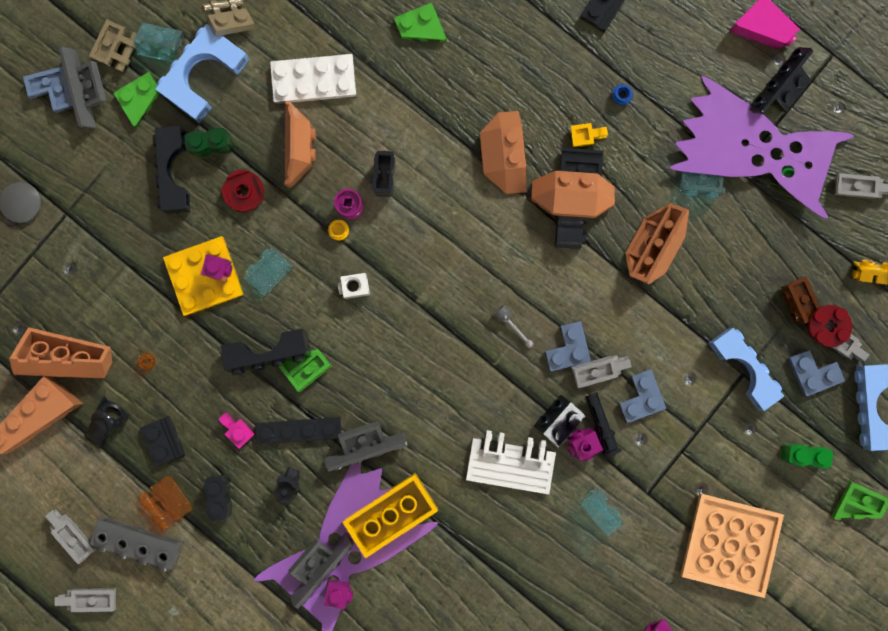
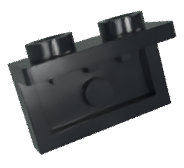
M560 395L554 400L549 409L540 416L534 427L559 447L584 419L585 415L571 401Z

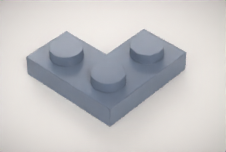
M63 66L23 77L27 95L31 99L49 94L52 109L55 113L73 109Z
M581 321L560 326L565 347L545 351L549 371L590 362L591 359Z
M810 350L788 357L804 397L845 382L837 362L817 368Z
M652 369L630 376L638 396L619 403L626 423L666 409Z

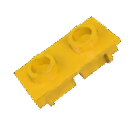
M869 260L853 261V264L858 268L853 271L852 276L857 281L872 283L875 275V283L888 285V263L884 262L882 265H878Z

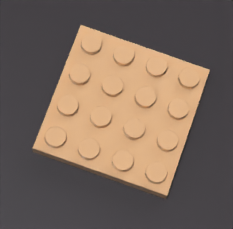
M699 493L680 576L765 598L784 515Z

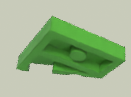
M432 3L394 17L402 39L412 40L416 38L422 41H428V39L440 40V42L447 41Z
M849 480L832 517L836 520H841V518L864 519L866 517L880 519L888 507V497Z

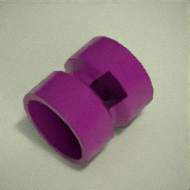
M343 189L335 197V208L344 219L355 220L362 214L364 209L363 202L355 190Z

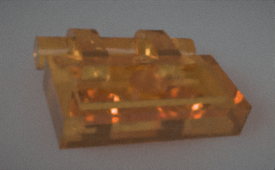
M170 475L151 487L155 494L153 497L150 498L146 491L139 495L143 502L141 505L144 509H148L154 518L153 522L155 525L158 524L162 531L169 527L165 520L167 517L170 516L176 522L193 510V507ZM160 501L166 511L160 513L154 503Z

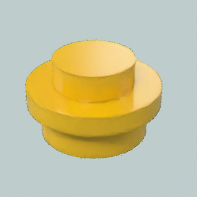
M334 220L328 227V233L332 239L340 241L348 236L349 227L343 220Z

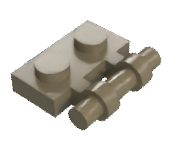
M213 0L201 6L203 13L211 12L212 14L207 16V23L215 37L254 28V22L247 9L238 10L237 8L243 6V0L219 2ZM228 9V12L221 13L220 10Z
M106 19L89 57L109 67L113 60L118 62L115 69L123 73L125 66H128L130 63L129 58L133 50H136L138 46L137 41L140 35L132 32L130 38L125 37L127 32L125 27ZM122 43L126 46L120 55L117 51Z

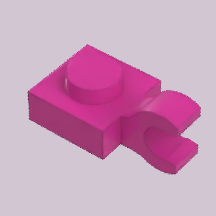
M227 412L218 419L229 429L225 435L238 449L255 435L242 419L235 422Z

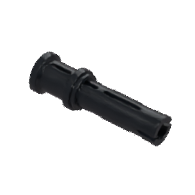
M598 392L585 396L599 433L597 436L604 450L603 456L608 457L621 452L622 450L618 448L614 437L616 433L613 429H610Z

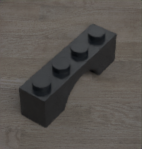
M181 126L155 128L152 140L157 155H154V164L156 168L158 167V175L155 177L160 195L157 196L158 208L166 214L191 212L189 191L184 187L178 186L174 182L171 173L174 160L186 151L185 130Z
M302 328L281 333L276 347L264 354L253 353L248 345L241 341L221 346L224 371L232 373V375L244 374V370L252 369V371L264 370L265 366L268 365L273 367L283 366L285 362L291 360L295 363L306 360L305 357L311 356L308 332Z

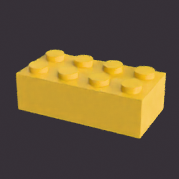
M414 473L344 518L342 522L363 556L367 558L436 513L438 507L417 474Z

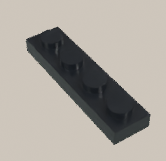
M341 417L256 423L257 444L338 439V434L342 433Z

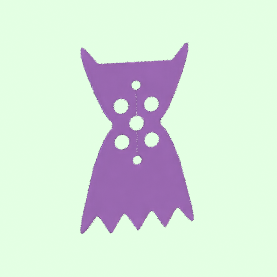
M702 76L701 78L711 95L691 98L703 116L683 121L695 135V138L676 142V145L687 156L688 160L670 166V168L682 172L728 177H748L771 173L778 183L802 204L821 217L828 218V215L819 203L824 181L836 144L854 137V135L832 131L795 132L782 135L763 114L753 113L750 110L752 107L750 104L716 82ZM762 131H769L772 134V140L769 143H764L760 140L759 134ZM743 139H747L749 141L748 146L745 147L742 145L741 142ZM793 141L801 143L802 151L800 153L791 152L789 146ZM773 148L781 149L783 151L782 159L774 160L770 155ZM756 154L764 158V164L760 167L754 166L751 161L752 157ZM806 162L812 163L811 169L805 167ZM786 165L792 166L795 171L794 175L790 178L782 174V168Z
M361 462L351 464L325 516L320 533V541L332 549L333 546L328 542L329 535L338 533L342 537L346 533L352 540L353 546L350 552L342 557L339 566L324 578L321 586L311 593L305 604H302L322 623V631L333 630L341 611L340 608L324 605L328 577L334 575L340 581L349 582L351 574L368 570L387 561L427 534L438 524V522L417 524L365 558L342 521L389 490H380L382 468L361 474ZM305 550L267 568L257 575L254 581L273 579L292 595L302 582L290 575L288 570ZM352 551H357L361 554V561L358 564H351L348 560V555Z

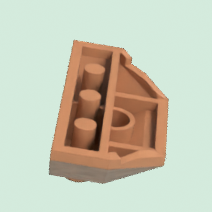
M285 101V185L287 188H292L312 168V161H316V149H313V141H316V128L312 127L310 121L290 101Z
M519 111L497 113L480 132L483 173L505 194L526 193V161Z
M554 171L532 181L531 201L537 203L552 215L596 218L609 208L614 207L615 187L596 173Z
M668 203L665 207L656 210L644 218L625 253L629 275L632 278L650 284L667 272L685 239L689 216L688 209Z

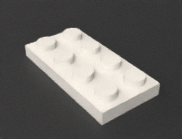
M352 54L270 61L275 104L285 103V101L292 103L356 97Z

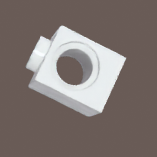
M366 273L340 277L341 282H338L339 294H343L345 299L370 295ZM351 281L359 283V288L355 292L348 290V284Z

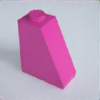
M758 0L730 29L732 33L777 50L784 45L788 47L797 38L795 34L800 30L771 0Z

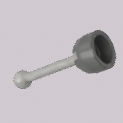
M505 305L492 315L500 323L507 322L525 342L527 348L533 346V342L528 340L511 322V312Z

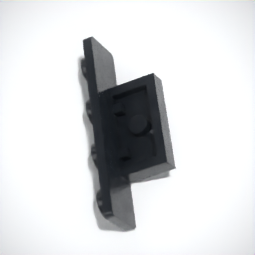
M798 47L791 53V56L766 84L763 91L753 100L752 107L750 108L753 113L763 114L773 102L780 111L787 112L812 81L802 68L803 64L814 52L812 48Z

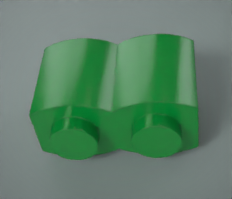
M787 443L782 445L781 460L797 466L808 465L825 469L832 467L833 451L819 446Z

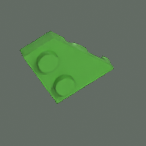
M149 72L114 92L115 97L135 128L139 127V122L145 112L148 113L152 107V102L160 94L156 90L157 83Z
M319 349L312 350L311 356L305 357V361L295 363L291 360L285 362L283 366H278L298 392L304 390L332 367Z

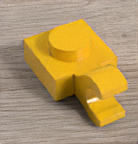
M591 123L570 127L573 148L594 145V139H604L608 136L607 127L592 129Z

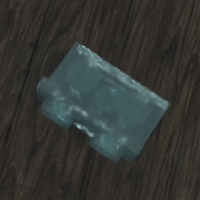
M273 247L270 250L266 249L263 251L258 263L250 265L245 271L244 279L250 282L263 296H266L293 268V265Z

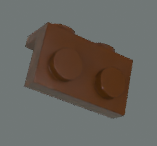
M804 276L781 286L782 297L791 308L790 314L792 319L798 324L809 322V317L820 307L807 277Z

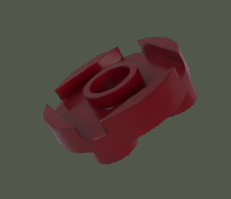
M237 170L227 176V180L222 186V196L226 204L235 211H252L264 201V185L257 175L247 170ZM241 186L249 189L246 196L238 194Z
M836 305L821 306L808 319L807 330L809 336L823 347L842 345L851 337L852 321L848 311ZM828 320L834 324L832 332L828 328L825 329V324H828Z

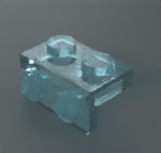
M142 23L134 38L136 52L138 55L174 62L178 60L177 50L183 39V31Z
M681 171L679 192L685 193V196L697 197L698 194L706 195V198L717 199L725 193V188H723L724 176Z
M591 488L587 492L588 497L580 505L605 535L610 536L624 524L620 519L622 514L615 506L610 507L607 504L608 498L600 489L596 491L594 488Z

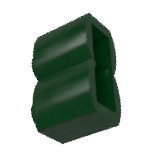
M213 128L206 132L193 131L185 135L186 150L195 157H205L211 153L224 154L233 150L231 134L224 128Z

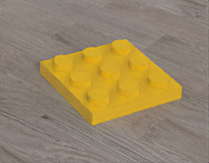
M223 236L163 257L183 316H188L244 295L233 262L231 263L232 273L227 282L201 275L206 254L228 259L232 262Z

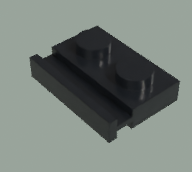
M590 0L580 18L605 33L625 0Z
M562 148L560 171L596 173L602 177L604 151Z
M170 416L140 427L155 467L185 455Z

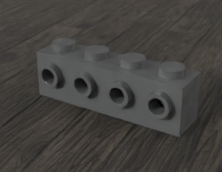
M103 517L97 520L89 545L96 546L95 549L101 552H115L117 557L128 559V557L134 558L139 564L156 565L158 570L169 571L177 566L184 542Z

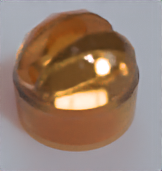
M143 353L138 358V365L144 370H150L156 365V358L151 353ZM142 359H151V363H142Z

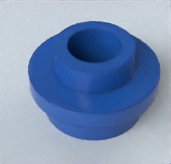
M625 84L616 86L612 92V99L618 105L628 104L633 97L632 89ZM623 92L625 98H620L619 93Z

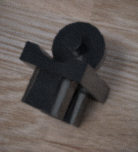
M288 467L284 477L279 475L277 479L278 488L275 492V497L279 503L287 504L292 501L294 495H298L300 491L298 483L300 479L299 470Z

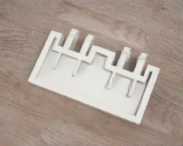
M487 430L483 449H481L482 439L473 438L466 480L549 494L556 452L546 451L544 460L546 440H541L539 443L537 459L531 458L534 444L533 438L528 437L525 456H522L523 446L505 444L504 453H502L504 433L498 435L496 451L489 450L492 439L491 431Z

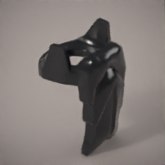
M104 396L95 413L91 416L92 422L89 425V431L85 435L92 439L99 447H103L104 439L114 428L124 425L129 415L119 405L108 401ZM114 409L119 413L120 418L115 419L104 410Z

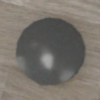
M12 183L1 193L0 210L10 221L29 223L39 212L42 196L36 188L28 183Z

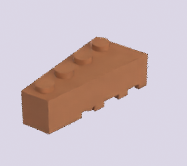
M29 327L9 358L13 375L105 378L113 363L111 347Z
M43 376L0 423V454L12 453L34 438V436L49 428L50 425L83 405V403L53 376Z

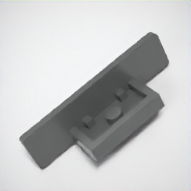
M61 47L59 48V53L78 126L94 129L96 124L91 108L106 102L97 62L89 61L80 66L77 51Z
M379 421L340 433L338 436L344 452L326 457V470L328 472L340 470L344 466L358 464L365 459L379 457L389 451L400 450L408 445L405 432L384 438Z
M346 533L332 549L316 538L288 570L290 575L302 582L290 597L296 609H299L302 604L308 601L311 593L321 586L324 578L336 568L342 557L350 552L353 542Z

